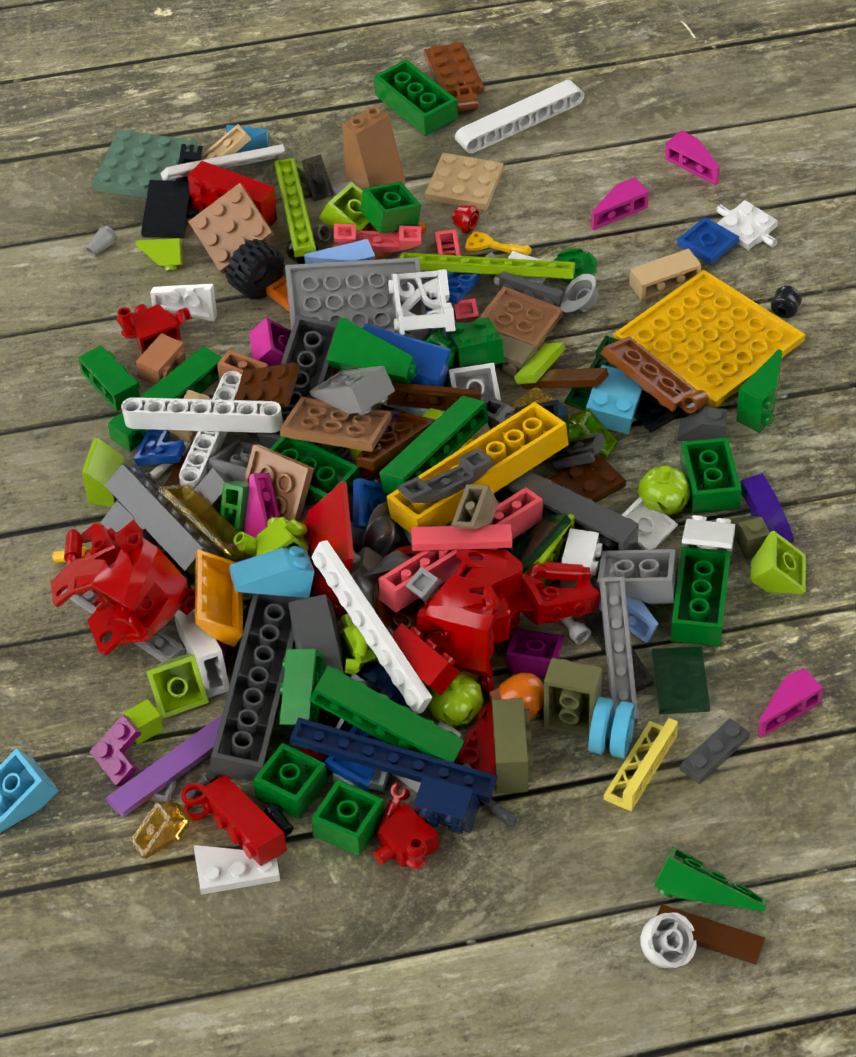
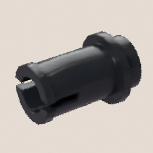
M277 804L269 805L264 810V813L287 837L292 833L294 827L283 814L282 806Z

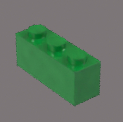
M102 345L78 357L81 373L116 411L122 409L121 404L126 399L140 398L138 390L140 389V384L135 377H131L125 366L119 364L112 352H107Z
M287 649L286 657L283 659V670L285 673L284 682L280 686L282 704L278 709V720L280 725L288 730H294L298 717L318 723L320 707L308 701L323 675L324 655L316 649Z

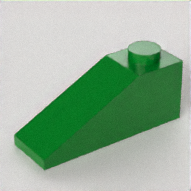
M233 481L223 483L217 544L225 550L223 554L228 557L239 558L241 553L234 543V537L239 532L243 531L245 533L244 525L249 482Z

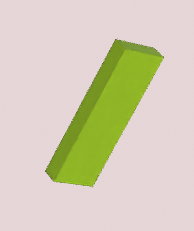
M564 342L543 344L514 376L516 384L536 383L565 351Z

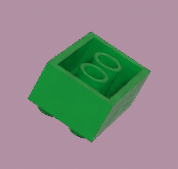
M728 437L681 442L680 464L683 474L686 475L690 483L691 497L689 501L692 514L740 509L741 486Z

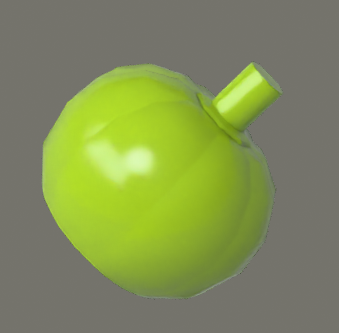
M671 466L654 467L646 472L640 480L638 495L641 497L643 505L649 510L659 511L667 516L676 515L684 509L691 497L690 483L686 475Z
M459 673L442 695L438 694L431 687L428 691L432 696L428 704L431 714L439 722L448 724L451 727L464 726L471 723L478 716L483 705L481 686L475 679L465 673Z

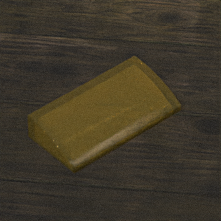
M171 485L159 488L160 494L227 557L234 560L244 559L246 553L238 550L237 545L234 543V537L239 531L190 485Z

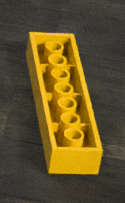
M533 402L417 477L423 481L429 480L459 466V457L480 449L493 460V465L471 485L489 486L494 494L569 445L566 423L536 402ZM397 489L386 496L390 518L409 533H411V527L445 526L454 519L464 489L447 498L428 503H411Z

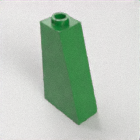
M341 317L339 318L326 359L331 368L348 370L384 366L391 382L410 384L411 379H415L418 366L411 355Z

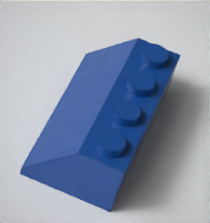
M368 324L363 326L362 329L413 357L418 370L415 379L412 378L410 384L445 387L451 349Z

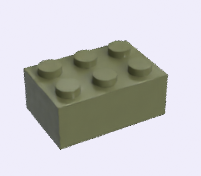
M551 658L544 680L545 729L589 738L595 705L598 697H601L602 668L590 664L585 665L571 662L566 659Z
M523 698L492 700L496 776H498L496 782L497 794L528 792V782H533V754L531 751V730L529 729V709H524Z

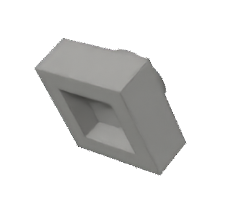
M420 567L405 586L412 593L427 602L442 582L426 569Z

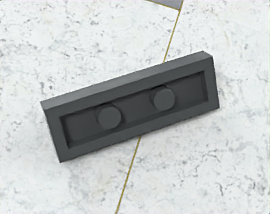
M502 272L499 276V291L505 286L552 305L561 306L563 300L562 290L506 272Z
M729 718L680 764V771L700 785L749 739L750 732Z

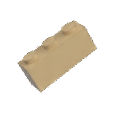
M688 248L631 268L629 285L640 300L644 301L677 289L701 272V264Z

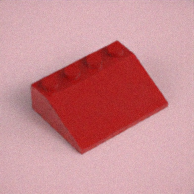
M341 482L307 512L305 521H301L307 527V533L302 536H304V541L309 548L307 553L314 569L309 598L326 594L333 602V605H338L339 599L332 588L328 586L326 579L315 566L311 557L319 542L328 540L348 572H350L354 553L346 482Z

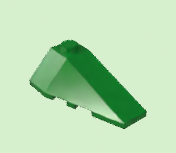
M673 846L654 884L658 888L659 893L669 898L675 896L681 899L765 911L768 900L741 884H729L724 874L719 871L705 870L702 866L704 862Z

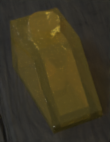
M157 801L130 839V842L142 858L147 859L178 841L193 820L179 803Z

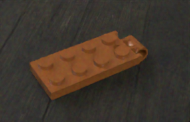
M454 42L449 45L433 46L424 49V57L436 83L457 99V111L463 112L478 109L476 94L484 93V85L463 42Z
M630 336L605 346L601 352L610 364L618 367L624 372L626 377L634 380L645 392L650 393L662 406L667 407L672 412L679 406L685 412L693 413L706 407L709 403V397L705 391L696 390Z

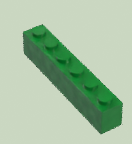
M203 346L151 389L146 391L140 398L183 399L188 390L201 394L219 379L217 363L222 357ZM123 412L112 418L108 423L110 439L130 452L142 442L147 430H153L128 428L125 425Z
M461 396L379 472L383 491L391 494L398 489L399 485L416 478L457 452L464 443L489 421L485 401Z
M327 666L308 700L385 743L454 763L464 742L454 732L444 730L435 725L432 720L415 714L410 708L395 703L388 696L375 692L363 682L356 681L346 676L341 670Z

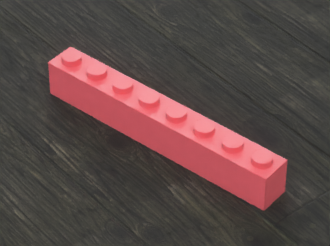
M525 487L497 505L492 522L488 525L511 524L512 539L542 521L543 499ZM486 548V549L496 550V549H498V548ZM458 549L422 551L379 578V600L394 612H398L419 599L405 585L420 567L433 574L442 583L446 582L461 564L457 557ZM470 556V557H469V558H471V559H473V560H478V561L482 559L481 557H478V556Z

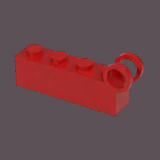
M226 775L206 786L192 783L182 789L181 798L183 803H185L184 813L188 819L201 820L210 814L218 828L224 829L229 834L232 842L239 844L249 859H254L260 866L287 851L284 832ZM191 790L203 792L199 798L188 799L186 797V794ZM202 804L204 807V811L201 813L193 814L189 812L191 806Z

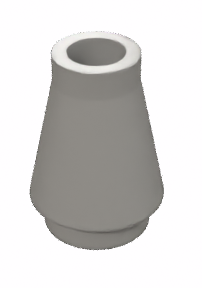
M109 226L100 227L86 247L87 252L95 257L100 252L115 244L117 239L116 233Z

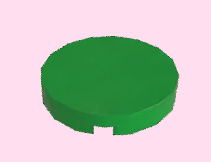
M573 248L561 251L558 257L554 259V261L575 263L573 279L558 278L566 283H571L572 280L582 274L594 276L597 271L596 258L590 252L588 254L583 252V249Z

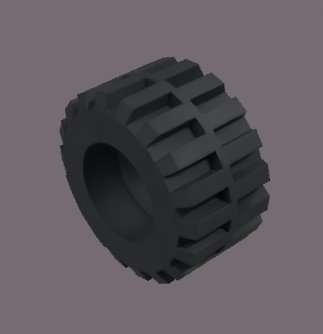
M248 240L245 244H241L229 259V264L226 266L227 282L250 300H259L267 296L266 288L283 277L285 260L278 251L263 240Z

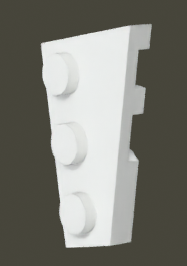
M213 284L153 287L150 292L152 306L160 305L163 309L174 313L187 307L192 317L213 322L217 317Z
M193 845L201 895L280 881L277 858L260 866L254 859H249L244 850Z

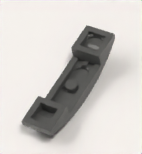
M477 449L459 457V466L426 481L416 477L399 485L398 490L411 503L438 501L465 489L466 484L471 485L490 469L493 465V460L482 450Z

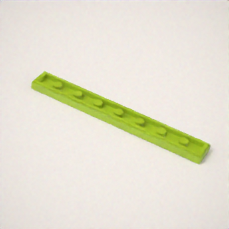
M295 158L274 161V167L294 256H304V254L315 252L316 246Z
M402 252L399 257H419L420 270L427 271L447 269V272L496 275L506 272L516 276L573 279L575 273L574 262Z

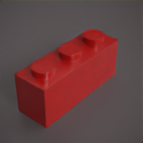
M401 623L391 635L418 677L438 694L442 695L459 675L460 671L453 666L456 661L446 652L440 655L438 653L440 648L429 638L424 642L422 640L424 634L414 626L408 629Z

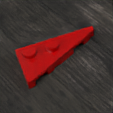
M488 702L478 714V720L474 728H471L466 736L463 748L459 750L454 763L459 765L467 763L472 769L496 775L491 702Z

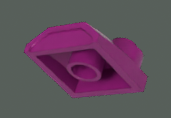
M515 627L506 653L505 663L507 668L515 674L531 673L545 679L551 658L559 659L564 635Z

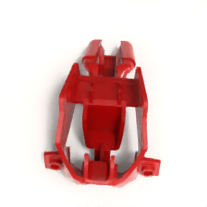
M134 519L117 533L112 527L107 529L103 524L94 522L82 534L76 529H70L66 534L64 560L67 562V566L50 582L53 604L56 607H60L73 595L79 593L83 595L89 590L99 596L93 602V605L95 607L99 603L101 605L96 608L87 621L98 650L102 655H108L120 644L146 642L172 619L178 609L186 615L195 609V589L188 588L187 580L158 547L143 538L142 528ZM92 542L91 549L85 552L86 555L82 559V543ZM112 632V638L108 642L102 643L103 637Z
M458 549L457 557L461 561L460 566L439 589L434 598H429L427 600L428 604L418 611L417 629L420 632L441 631L440 633L428 635L425 638V642L429 638L440 648L438 650L440 655L446 652L456 661L453 666L480 675L478 683L481 686L482 692L485 693L489 700V692L494 691L490 656L494 653V645L509 639L510 631L520 623V612L536 625H542L543 622L555 623L562 618L579 617L599 609L600 592L589 582L590 567H583L582 564L544 562V564L533 566L525 575L522 574L523 565L521 561L507 550ZM478 556L481 557L482 560H473L469 557ZM466 568H471L465 577L461 576ZM545 578L578 582L575 588H556L553 586L543 588L544 582L538 579ZM480 591V594L471 593V592Z

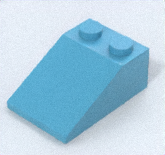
M602 365L601 368H607L609 375L598 387L592 388L586 406L584 423L629 434L643 389L634 380L626 377L620 369Z
M282 547L229 566L235 592L309 598L314 569L307 550L301 547Z
M17 748L0 764V833L42 809L59 791L34 758Z

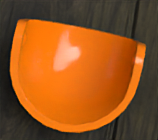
M519 673L509 677L500 684L499 693L501 699L523 698L524 709H529V717H533L542 709L544 705V685L536 675Z

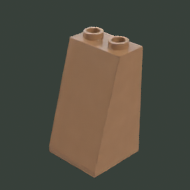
M374 105L342 124L346 182L351 180L362 191L363 188L399 181L404 185L406 184L390 118L387 113Z

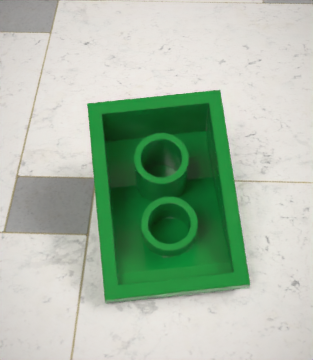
M780 349L739 388L736 421L758 433L766 426L769 427L775 417L774 409L782 359V350Z

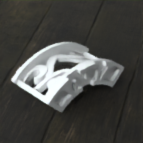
M447 269L392 274V280H388L389 294H394L396 319H394L395 333L399 332V334L405 335V331L444 328L445 332L455 331L454 309L451 302L446 303L450 298ZM435 278L422 284L421 279ZM415 280L418 289L415 290L414 286L407 282L408 290L403 291L400 287V281ZM421 299L428 308L434 309L426 315H415L409 312Z

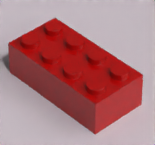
M202 160L188 175L192 208L203 211L241 183L269 227L277 220L275 189L273 186Z

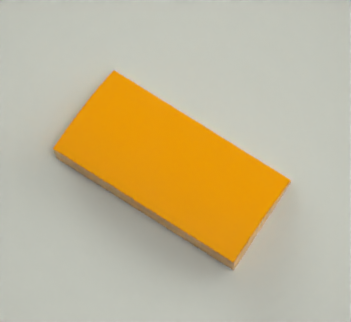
M197 549L195 566V623L211 637L235 647L243 635V592H235L229 566L237 562Z

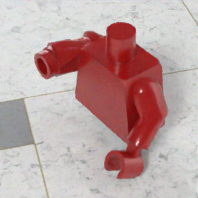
M144 304L136 306L134 314H131L129 308L122 307L117 311L116 317L119 326L122 328V336L131 339L136 338L142 354L161 333L176 340H181L179 325L183 324L186 320L193 319L187 307L174 313L163 309L160 305L147 308Z
M395 783L391 788V794L394 798L389 800L377 829L380 848L373 852V856L380 865H384L390 859H393L401 867L410 866L413 869H419L425 864L424 857L439 849V836L406 803L400 804L401 801L409 798L410 791L404 788L402 794L398 795L401 784Z

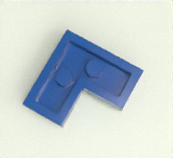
M147 430L134 457L136 466L179 463L186 449L184 442H168L171 437L169 430Z

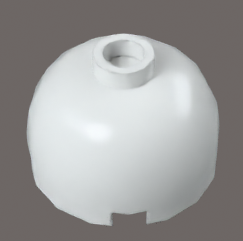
M662 913L651 918L643 927L640 936L643 954L652 964L660 968H677L687 964L694 956L697 946L691 932L694 931L692 924L679 913Z

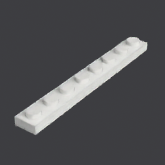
M328 540L319 542L311 557L315 566L320 570L328 586L332 588L338 597L340 604L348 612L352 622L357 626L366 643L377 656L379 663L391 677L393 684L397 686L406 704L410 706L415 714L424 712L432 696Z

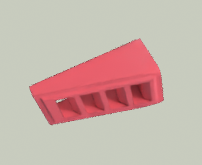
M456 229L435 232V243L439 255L455 254L461 256ZM453 242V244L441 245V243ZM454 248V250L442 251L444 249Z

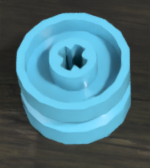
M598 697L589 734V753L602 755L606 751L610 740L611 756L621 759L626 758L634 731L635 703L621 701L617 706L614 716L613 700Z

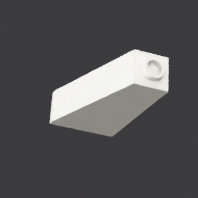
M195 609L188 615L178 610L174 615L177 632L184 647H186V652L195 656L207 697L210 698L228 692L230 685L224 658L216 639L204 632L195 623Z

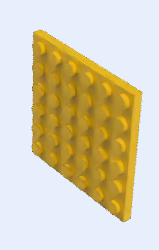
M702 270L613 334V338L621 340L630 336L696 390L705 391L709 397L708 404L716 408L739 391V388L778 349L782 350L783 358L805 341L806 334L707 271Z

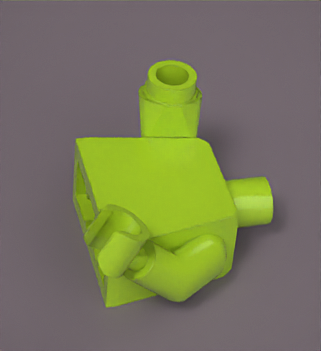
M284 517L269 519L267 522L268 527L261 531L256 538L243 531L234 537V543L237 545L238 550L251 554L254 557L282 547L290 548L297 546L304 550H309L302 535L307 533V527L294 518L290 521Z
M349 614L342 616L341 621L345 629H343L340 636L345 657H347L345 673L359 674L365 672L379 663L378 658L366 643L357 626L352 622Z

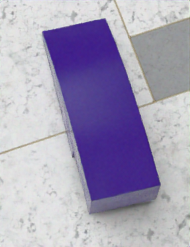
M761 473L741 480V495L751 509L750 516L762 517L769 532L775 531L788 542H794V536L784 511L764 474Z

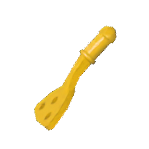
M474 231L465 244L466 251H480L492 248L509 254L515 251L524 255H530L532 252L531 247L528 245L501 244L494 241L489 235Z

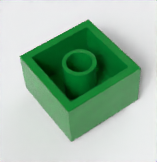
M399 181L363 188L360 211L380 234L398 231L399 226H418L422 205L405 185Z
M478 318L472 322L455 323V331L446 332V337L451 341L450 346L454 345L456 347L454 362L458 368L494 363V365L504 363L503 339L490 318Z
M284 743L278 747L253 779L256 798L270 805L277 804L282 806L284 812L298 819L301 818L328 782L325 763Z
M337 780L311 818L313 837L360 856L379 826L384 813L383 799Z

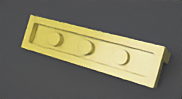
M668 718L664 726L652 721L648 722L606 790L603 800L632 812L677 738L678 721ZM651 731L658 733L654 742H650L648 737ZM649 750L644 759L639 761L638 752ZM637 769L632 779L628 780L625 773L629 770ZM626 787L623 792V798L613 794L616 789Z

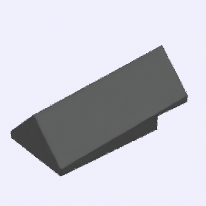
M326 594L291 601L289 609L296 649L318 650L324 655L323 673L327 666L341 670L346 676L350 677L349 674L345 673L346 658L333 602Z

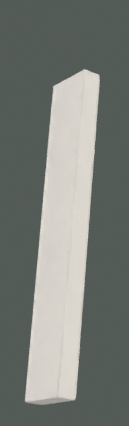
M283 144L202 161L226 169L279 158L285 152ZM201 160L166 167L161 172L162 180L166 181L188 176Z

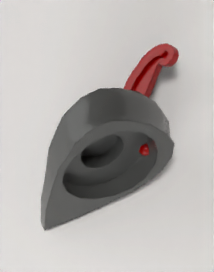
M412 546L400 547L391 554L386 555L372 570L361 573V577L376 581L377 578L417 555L419 551H412Z

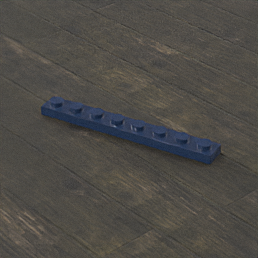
M298 717L290 737V744L420 783L423 776L467 787L474 790L478 800L490 803L498 776L300 717Z

